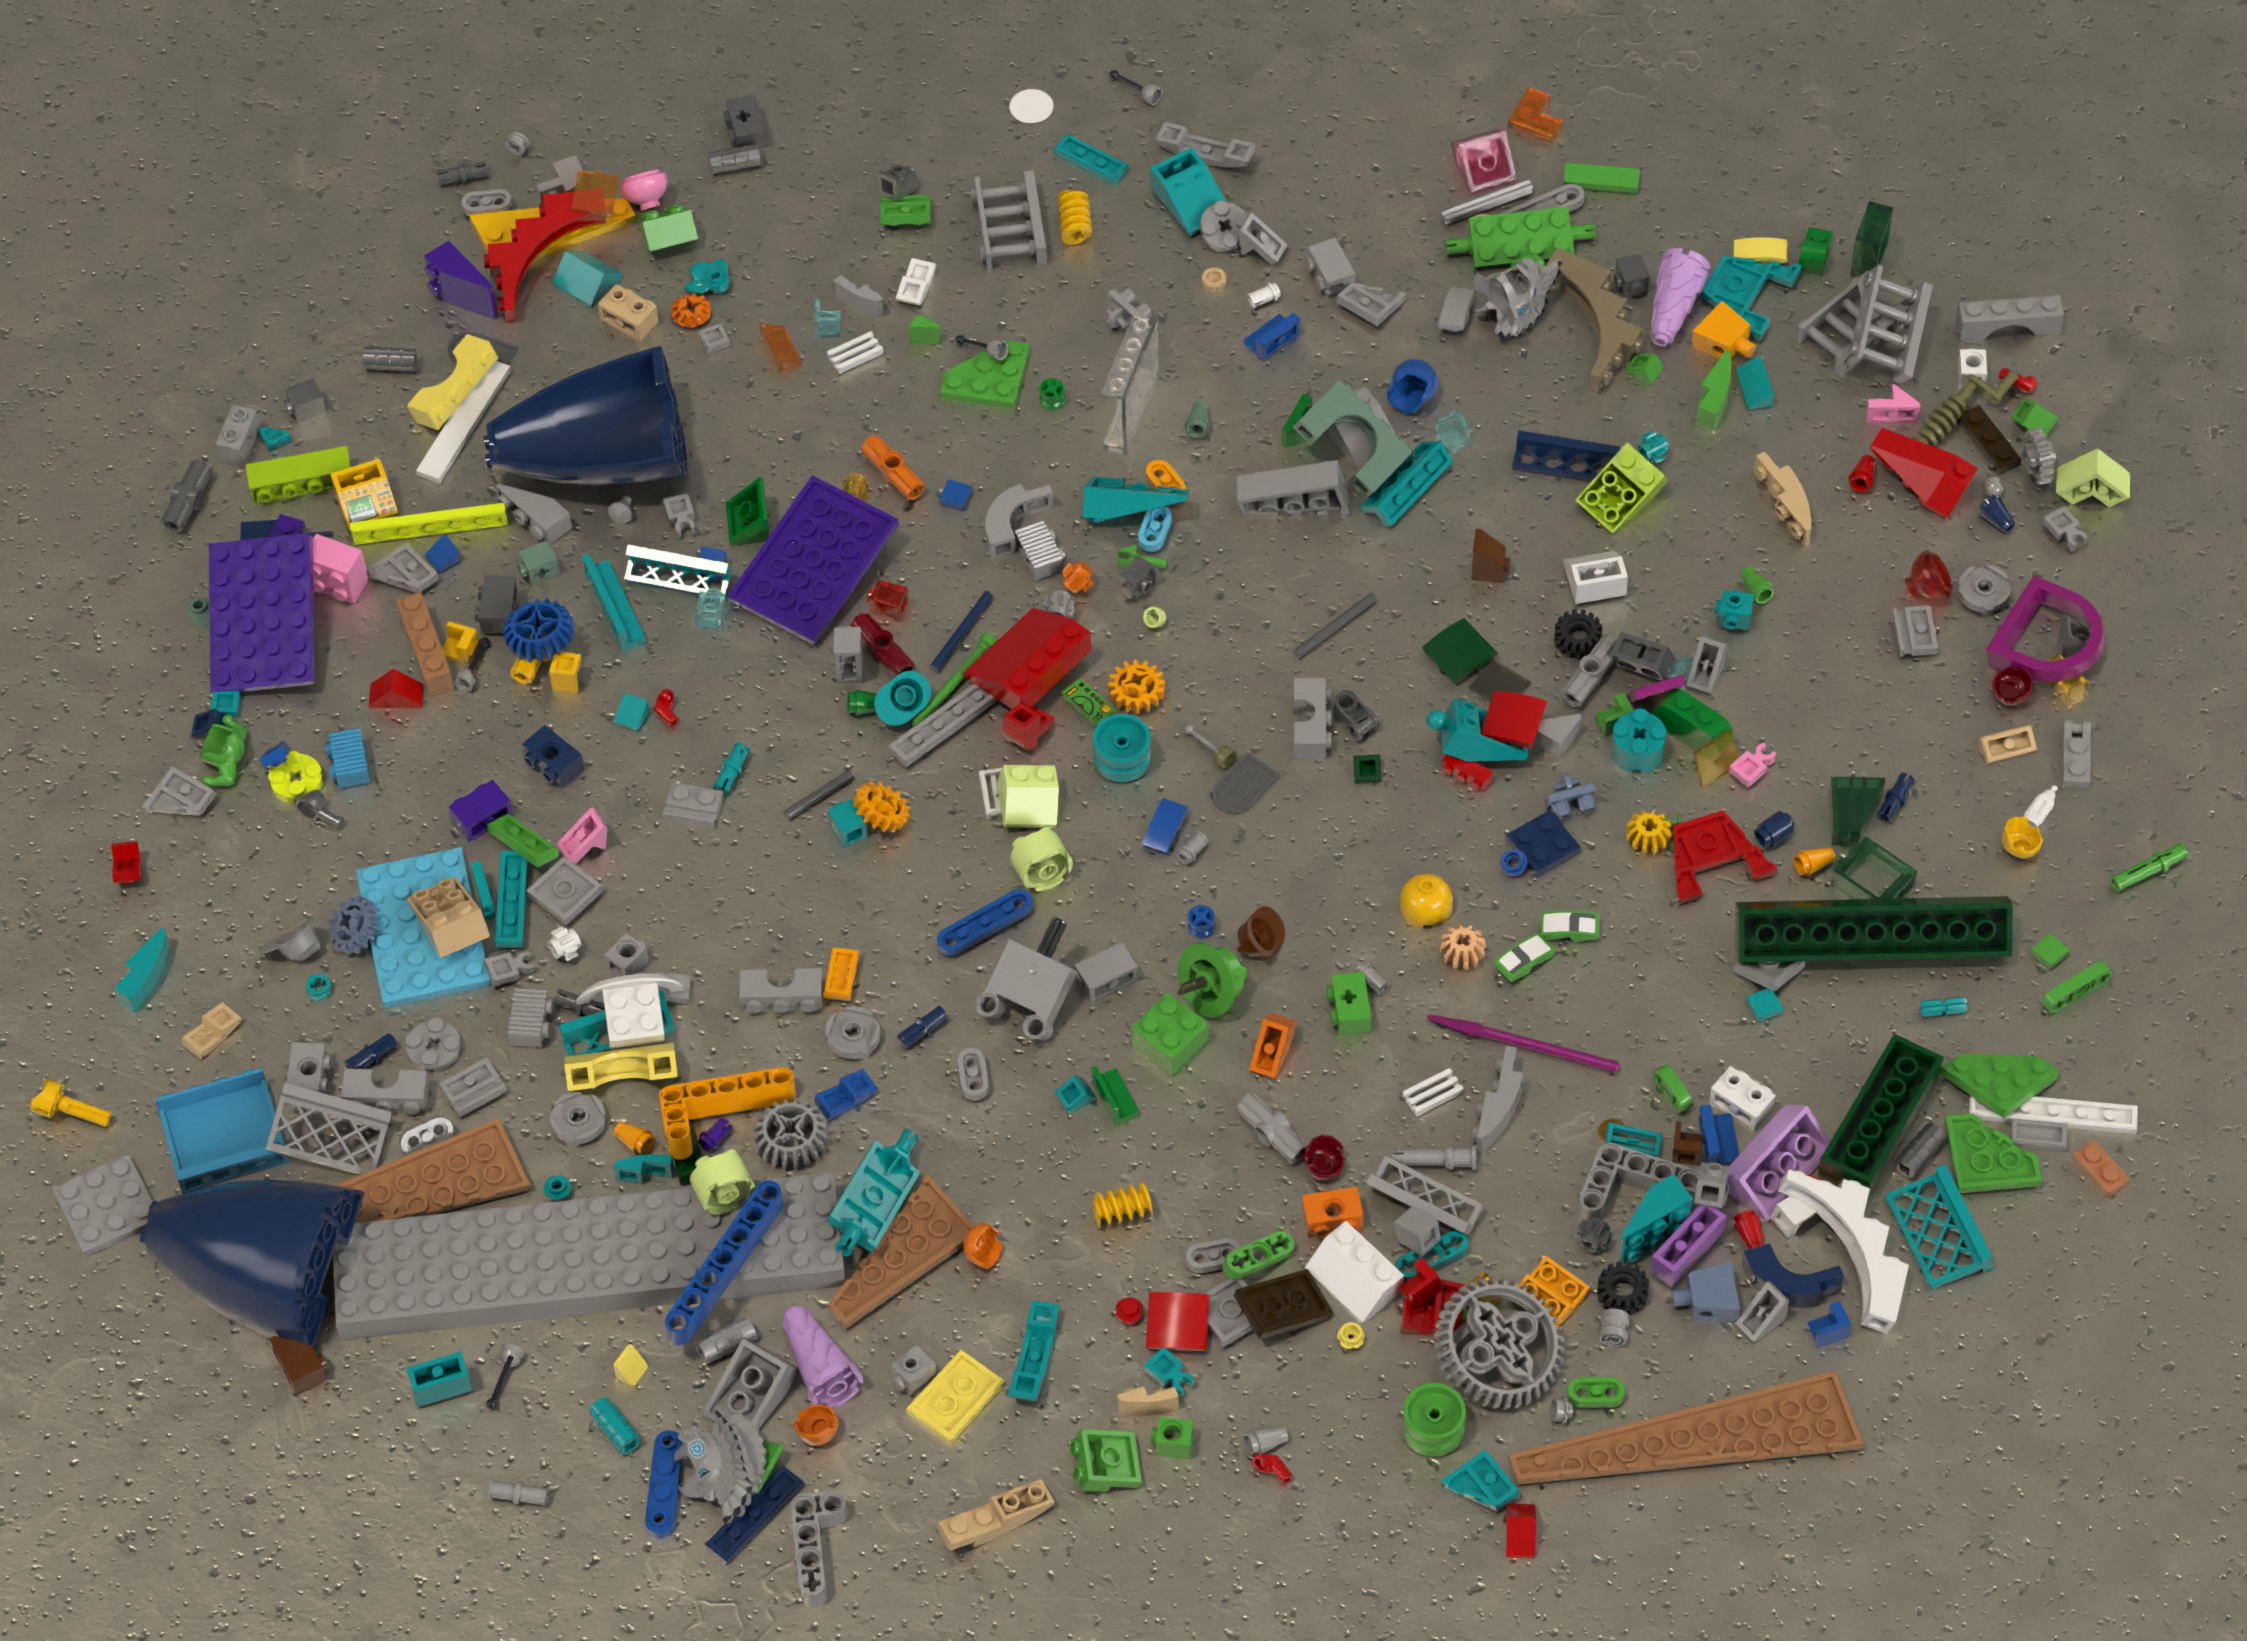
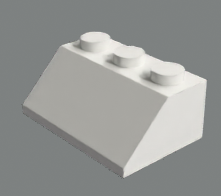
M1347 1221L1325 1237L1305 1269L1309 1270L1314 1280L1362 1325L1401 1294L1399 1287L1404 1284V1275Z

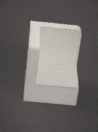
M1788 1197L1777 1204L1770 1218L1788 1239L1796 1234L1801 1223L1815 1215L1816 1211L1797 1199Z

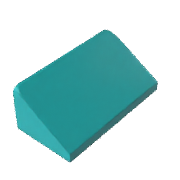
M1762 356L1756 357L1735 368L1747 410L1773 406L1774 394Z

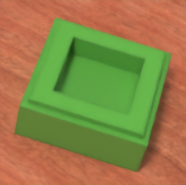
M2049 933L2031 949L2030 954L2051 971L2069 955L2070 949Z

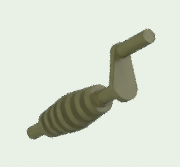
M2010 371L1996 389L1993 390L1975 375L1968 374L1964 378L1965 386L1957 395L1951 394L1939 407H1936L1932 413H1929L1912 439L1934 447L1937 446L1938 443L1949 435L1951 429L1956 425V421L1959 420L1961 413L1966 409L1965 401L1973 391L1987 400L1998 404L2001 397L2018 379V375L2014 371Z

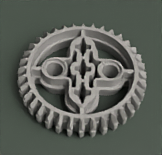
M1491 1277L1488 1282L1484 1278L1480 1279L1477 1284L1474 1281L1470 1282L1467 1288L1462 1286L1458 1293H1454L1450 1297L1451 1301H1447L1443 1305L1445 1310H1441L1438 1314L1441 1320H1438L1435 1324V1327L1439 1330L1434 1333V1338L1440 1341L1434 1344V1349L1441 1350L1436 1355V1359L1444 1360L1440 1370L1448 1369L1450 1373L1446 1376V1380L1454 1378L1456 1382L1453 1388L1457 1389L1459 1386L1464 1388L1462 1396L1471 1393L1472 1402H1476L1481 1398L1482 1406L1488 1405L1491 1401L1493 1409L1498 1408L1500 1404H1502L1504 1409H1508L1511 1403L1517 1408L1522 1402L1529 1404L1532 1398L1538 1399L1541 1393H1545L1549 1389L1548 1385H1552L1555 1382L1556 1378L1554 1376L1560 1373L1561 1369L1558 1366L1563 1363L1564 1359L1559 1355L1565 1352V1348L1560 1346V1344L1564 1342L1565 1337L1557 1334L1562 1331V1326L1554 1325L1558 1320V1316H1550L1549 1313L1552 1311V1306L1545 1308L1542 1305L1545 1302V1298L1537 1300L1535 1298L1536 1290H1533L1530 1294L1526 1292L1527 1284L1517 1288V1280H1512L1508 1285L1506 1277L1501 1278L1498 1283L1495 1277ZM1487 1296L1505 1298L1519 1304L1528 1312H1515L1504 1319L1494 1305L1483 1303L1477 1299ZM1466 1307L1468 1310L1466 1326L1474 1339L1462 1349L1460 1362L1454 1348L1453 1327L1459 1313ZM1516 1323L1523 1325L1526 1333L1520 1332L1516 1327ZM1539 1325L1545 1341L1546 1355L1541 1371L1533 1379L1531 1376L1533 1360L1525 1346L1536 1338ZM1473 1353H1478L1482 1358V1362L1476 1361ZM1495 1367L1505 1381L1520 1384L1522 1387L1513 1390L1496 1389L1481 1383L1471 1374H1483Z

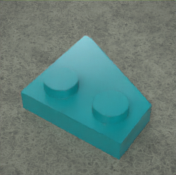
M1486 1449L1441 1480L1445 1489L1495 1511L1500 1510L1520 1496L1517 1487Z

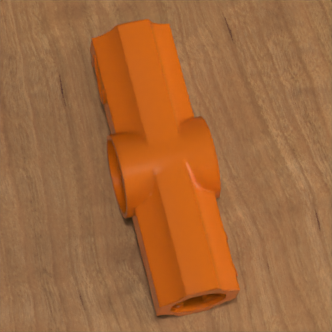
M872 435L865 440L861 446V452L882 473L884 482L893 485L907 500H915L920 497L921 493L925 490V484L904 463L902 454L893 451L879 436Z

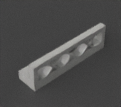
M1388 1156L1384 1157L1376 1175L1371 1174L1366 1183L1411 1207H1416L1467 1235H1470L1484 1207L1483 1204ZM1389 1164L1398 1168L1401 1180L1390 1183L1382 1179ZM1404 1171L1411 1174L1412 1176L1405 1178ZM1419 1178L1423 1181L1426 1192L1413 1195L1410 1193L1407 1182ZM1402 1183H1403L1404 1189H1402V1188H1400V1187H1398V1186H1396V1185H1399V1184H1402ZM1428 1184L1436 1188L1430 1190ZM1439 1191L1446 1192L1450 1204L1440 1208L1435 1206L1431 1194ZM1427 1196L1429 1202L1421 1199V1197ZM1452 1196L1460 1199V1201L1454 1202ZM1468 1203L1475 1207L1468 1222L1459 1218L1456 1206ZM1452 1208L1453 1214L1445 1210Z

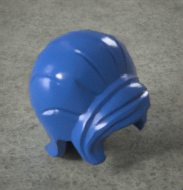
M1410 359L1402 362L1393 373L1390 386L1386 392L1387 401L1393 408L1404 414L1416 413L1422 405L1434 397L1438 389V376L1436 372L1423 360Z

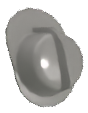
M314 918L307 920L297 928L271 939L259 949V953H267L277 949L287 959L294 961L306 959L319 950L321 946L311 926Z

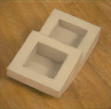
M222 1002L202 1016V1024L182 1037V1045L199 1059H202L230 1035L241 1022V1017Z

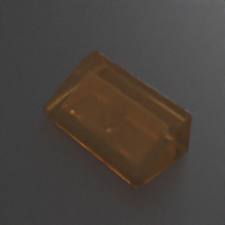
M760 325L761 338L778 373L802 365V361L783 325Z

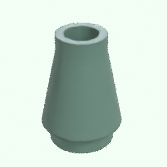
M1203 401L1194 402L1184 424L1187 434L1192 438H1202L1210 429L1208 405Z

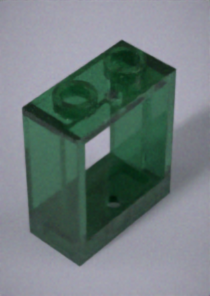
M1869 201L1855 238L1850 277H1860L1866 271L1881 265L1888 247L1894 207Z
M1865 836L1860 843L1855 842L1850 847L1847 856L1843 860L1839 859L1831 869V885L1850 899L1904 898L1915 887L1918 871ZM1864 859L1895 879L1880 897H1877L1848 877Z

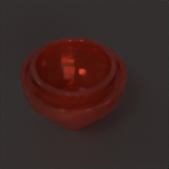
M1928 550L1920 553L1912 564L1911 576L1905 578L1906 586L1914 597L1921 594L1931 600H1943L1951 596V590L1953 589L1951 576L1944 562L1936 553H1931Z

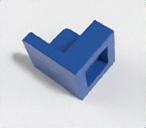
M1838 1301L1829 1305L1828 1315L1808 1321L1807 1327L1817 1348L1849 1338L1851 1323L1841 1302Z

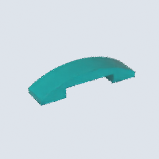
M1032 1300L1026 1323V1333L1018 1365L1013 1373L1008 1397L1037 1401L1052 1351L1060 1305Z

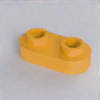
M1154 460L1147 465L1146 479L1153 489L1156 486L1186 489L1184 481L1168 462Z

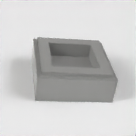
M722 323L698 331V337L707 355L731 347L730 339Z

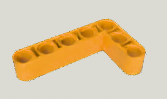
M778 1067L664 1087L659 1093L669 1155H672L673 1159L682 1160L688 1158L693 1153L688 1120L773 1106L774 1101L781 1105L785 1098L789 1103L793 1101L796 1097L793 1072L789 1068Z

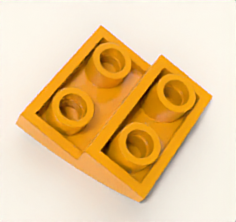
M1546 1255L1530 1275L1527 1274L1517 1286V1288H1520L1523 1284H1527L1526 1292L1530 1294L1533 1290H1536L1535 1298L1537 1300L1545 1298V1302L1542 1305L1545 1308L1552 1306V1311L1549 1313L1550 1316H1558V1320L1554 1323L1555 1326L1563 1323L1591 1291L1590 1286Z

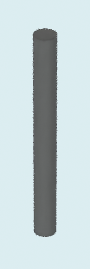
M1369 593L1294 649V656L1300 659L1377 601L1375 595Z

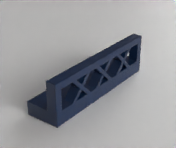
M1518 430L1512 470L1591 483L1598 475L1596 470L1604 468L1620 451V446ZM1521 455L1532 456L1535 460L1530 464L1519 462ZM1550 459L1557 460L1560 465L1552 468L1548 467L1545 462ZM1582 464L1586 469L1577 472L1573 471L1570 466Z

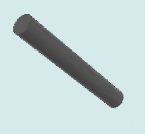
M850 770L845 771L783 811L784 816L788 820L792 819L853 780L852 772Z

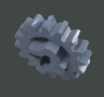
M359 895L356 898L348 897L347 904L341 901L340 910L334 909L335 917L328 921L332 924V927L327 930V933L332 935L329 938V942L333 943V947L349 955L352 952L360 953V947L367 949V941L369 939L374 941L375 937L372 934L374 931L379 930V927L375 926L376 922L381 920V917L376 915L379 908L374 906V902Z

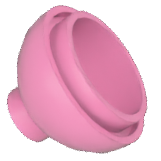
M660 169L625 178L622 180L623 184L619 186V191L627 201L639 205L641 212L660 207L659 199L666 190L668 184L667 174L661 173Z

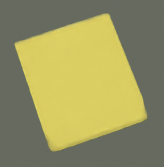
M631 1344L627 1345L613 1364L616 1379L630 1387H634L648 1369L646 1361Z

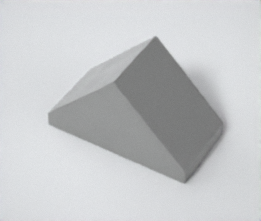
M1700 636L1686 686L1712 693L1724 666L1727 643Z
M1580 714L1541 719L1533 744L1560 758L1580 733Z
M1767 1281L1735 1324L1753 1342H1757L1786 1320L1789 1300L1770 1281Z

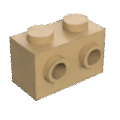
M617 284L598 303L600 320L638 341H641L658 323L657 307L652 301L644 300L635 295L630 289H624Z

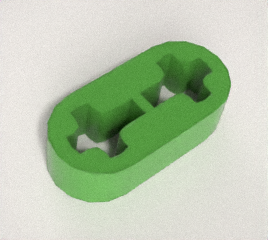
M1665 1064L1653 1070V1077L1657 1086L1678 1113L1693 1106L1689 1092L1669 1065Z

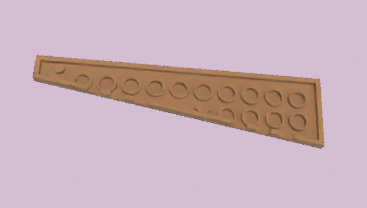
M499 1118L334 1185L365 1192L355 1223L428 1216L531 1190L527 1176Z
M1835 1370L1509 1454L1508 1461L1516 1484L1520 1485L1861 1450L1864 1447V1442Z

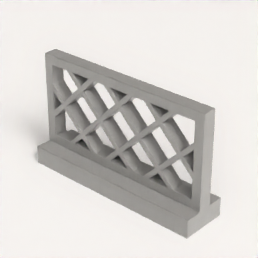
M284 1083L266 1149L361 1175L377 1168L392 1112ZM283 1106L294 1107L300 1116L287 1123L282 1115ZM315 1113L322 1115L327 1123L316 1130L313 1129L307 1117ZM280 1120L283 1126L277 1128ZM303 1120L310 1133L297 1139L290 1126ZM340 1121L349 1122L353 1132L341 1138L334 1125ZM330 1128L337 1140L324 1147L317 1134ZM368 1128L380 1131L378 1140L369 1145L361 1134L362 1131ZM285 1129L293 1141L286 1146L273 1143L275 1135ZM357 1135L364 1148L351 1154L344 1141ZM311 1137L314 1138L320 1148L312 1154L305 1152L300 1145L301 1142ZM340 1144L347 1156L339 1161L331 1159L327 1150ZM376 1146L375 1152H374V1154H373V1152L371 1151V1148H373V1147ZM367 1152L372 1160L370 1169L359 1167L354 1158Z

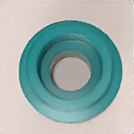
M561 1175L548 1178L543 1186L545 1196L553 1202L566 1200L572 1189L570 1181ZM555 1186H562L560 1189H553Z

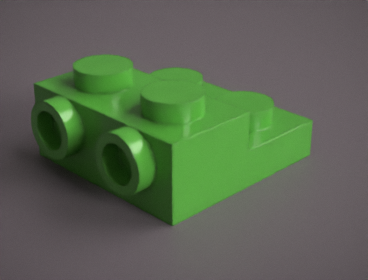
M1080 1429L1075 1438L1071 1440L1069 1447L1070 1455L1076 1457L1077 1463L1074 1467L1073 1478L1075 1482L1080 1483L1081 1491L1108 1492L1111 1487L1138 1488L1141 1485V1472L1133 1431Z

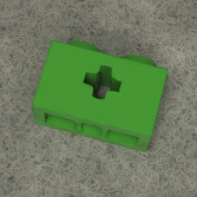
M1364 971L1331 975V986L1326 987L1328 1003L1333 1002L1334 1009L1330 1010L1332 1026L1337 1025L1338 1035L1371 1032L1372 1017Z

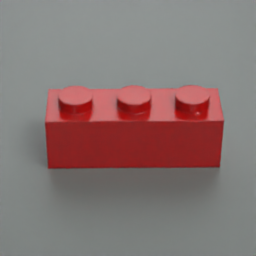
M1448 754L1441 761V770L1445 774L1452 775L1459 781L1471 785L1476 790L1484 792L1493 780V771L1474 761H1464Z

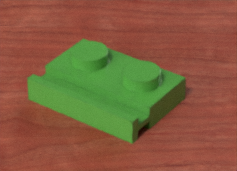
M930 195L905 196L899 201L881 196V225H922L931 223Z

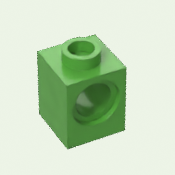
M1159 1417L1158 1427H1152L1151 1444L1156 1446V1455L1190 1459L1194 1434L1193 1420ZM1169 1435H1174L1178 1437L1175 1440L1166 1439V1437Z

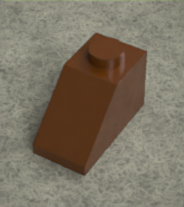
M1477 528L1475 530L1471 580L1503 583L1504 573H1509L1510 558L1505 557L1506 547L1482 529Z
M277 1336L269 1338L273 1353L295 1395L327 1381L324 1370L328 1369L326 1361L321 1353L316 1355L311 1345H303Z

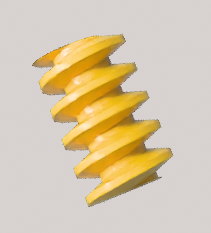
M1062 191L1058 194L1061 238L1068 245H1078L1090 237L1093 232L1090 219L1089 196L1082 191Z
M1143 1182L1138 1184L1137 1191L1132 1184L1128 1185L1126 1194L1121 1187L1116 1189V1196H1114L1110 1189L1106 1190L1105 1198H1103L1099 1191L1095 1192L1094 1201L1092 1200L1094 1217L1098 1228L1101 1226V1219L1103 1218L1108 1225H1111L1113 1216L1117 1218L1119 1223H1122L1123 1214H1126L1130 1221L1133 1220L1134 1212L1136 1211L1141 1218H1144L1145 1209H1148L1150 1214L1153 1215L1149 1192Z

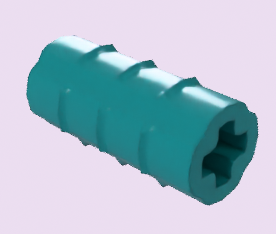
M602 1397L590 1406L588 1410L589 1415L621 1455H627L639 1446L641 1438L635 1432L633 1426L627 1422L625 1416L620 1413L618 1407L608 1397Z

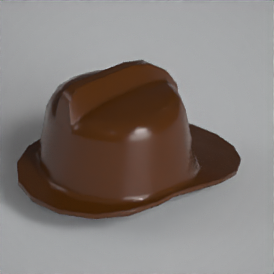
M1267 906L1258 908L1239 927L1237 937L1240 945L1236 950L1238 952H1245L1250 957L1271 956L1280 947L1285 938L1284 924L1277 912Z

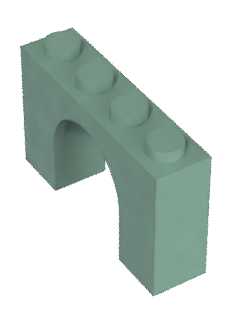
M1339 379L1293 428L1311 445L1334 423L1350 422L1360 427L1368 437L1370 454L1365 464L1347 482L1366 500L1408 458L1412 451L1404 439L1397 437L1391 431L1386 421L1379 419L1372 412V408L1368 403L1361 401L1354 394V390L1350 385L1343 383Z

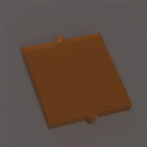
M578 170L571 211L589 213L590 216L597 214L612 217L619 176L602 174L601 171L595 173Z

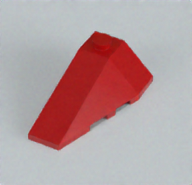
M1881 428L1869 447L1889 470H1894L1903 479L1902 483L1907 489L1911 488L1920 497L1918 500L1924 507L1946 520L1978 470L1976 466L1953 453L1885 428Z

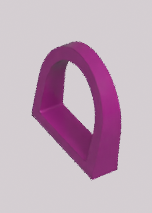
M2033 576L1986 648L1989 666L1999 670H2003L2008 666L2014 668L2025 667L2033 676V681L2057 682L2076 677L2092 667L2103 651L2105 635L2102 621L2095 607L2081 595ZM2041 605L2076 615L2091 630L2089 640L2084 648L2077 654L2063 660H2038L2012 649Z

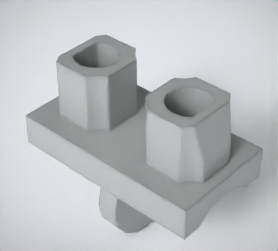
M1129 288L1120 293L1115 289L1108 292V296L1111 298L1108 305L1109 309L1106 311L1109 315L1108 325L1111 328L1119 326L1126 328L1128 326L1137 335L1144 332V323L1151 318L1150 307L1142 303L1134 308L1132 305L1136 303V296Z

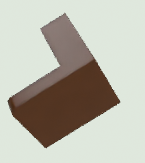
M1676 1121L1672 1162L1699 1166L1702 1135L1681 1132L1682 1122Z

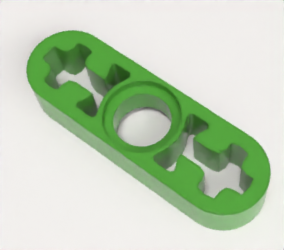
M2099 961L2048 991L2042 998L2041 1003L2050 1013H2056L2105 984L2112 977L2113 971L2104 961Z
M1277 1231L1234 1250L1224 1260L1222 1264L1223 1272L1229 1278L1239 1280L1286 1259L1294 1249V1239L1284 1231ZM1276 1243H1277L1278 1245H1282V1244H1283V1245L1285 1246V1248H1283L1282 1246L1277 1247V1248H1275L1274 1251L1272 1252V1248L1275 1246ZM1252 1251H1261L1265 1256V1260L1255 1259ZM1245 1259V1262L1243 1263L1241 1268L1239 1266L1234 1267L1232 1265V1263L1239 1264L1243 1262V1260Z

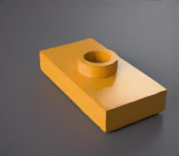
M832 947L823 998L843 1001L851 1000L860 956L859 950Z

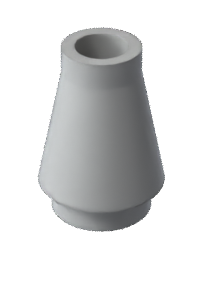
M1283 1425L1278 1427L1250 1428L1249 1432L1244 1433L1243 1440L1249 1455H1261L1281 1443L1287 1442L1288 1434Z

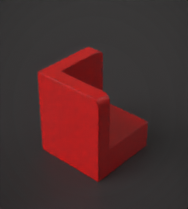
M1423 1257L1414 1263L1416 1275L1399 1287L1400 1292L1415 1309L1442 1291L1439 1276Z

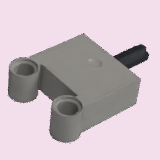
M1057 917L1052 918L1037 951L1009 939L984 993L980 994L976 999L975 1006L979 1014L993 1020L1002 1017L1006 1010V1003L1003 999L1005 997L1036 1012L1035 1015L1027 1017L1023 1023V1032L1028 1038L1038 1042H1045L1050 1039L1053 1034V1023L1078 971L1051 959L1067 926L1065 921ZM994 999L996 1003L994 1010L987 1012V1002ZM1037 1022H1042V1032L1035 1035L1033 1033L1034 1025Z

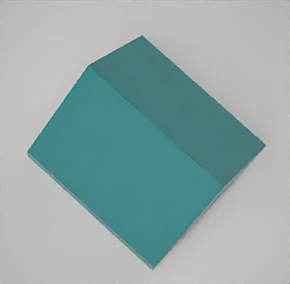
M565 251L552 281V286L592 309L623 277V274L585 251Z

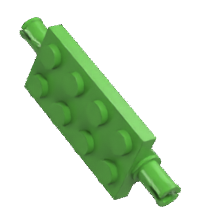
M1569 207L1470 217L1468 219L1469 235H1467V238L1445 239V247H1447V255L1469 252V255L1472 254L1474 269L1512 265L1515 260L1528 253H1535L1544 261H1548L1557 248L1575 255L1574 240L1596 239V231H1594L1596 227L1595 223L1573 226L1570 223Z

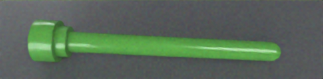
M988 632L982 634L977 640L976 650L912 720L913 727L933 714L965 678L963 672L998 641L992 634Z

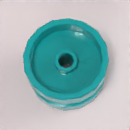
M1130 714L1111 715L1098 723L1093 732L1092 740L1093 762L1096 770L1104 778L1113 782L1126 783L1137 780L1144 775L1151 763V734L1148 726L1140 718Z

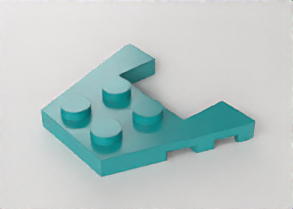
M1722 256L1704 286L1701 297L1713 307H1716L1721 301L1726 303L1751 326L1750 335L1756 340L1761 341L1770 326V319L1749 311L1750 307L1767 279L1792 288L1801 273L1802 266L1798 264H1792V267L1780 266V262L1770 261L1769 264L1755 263V259Z

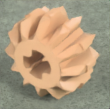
M1460 923L1457 930L1449 927L1447 934H1443L1441 937L1440 953L1444 956L1445 964L1453 962L1454 970L1459 965H1462L1465 971L1468 968V964L1476 967L1479 960H1483L1485 956L1486 941L1482 938L1480 930L1473 931L1472 925L1468 928H1463Z

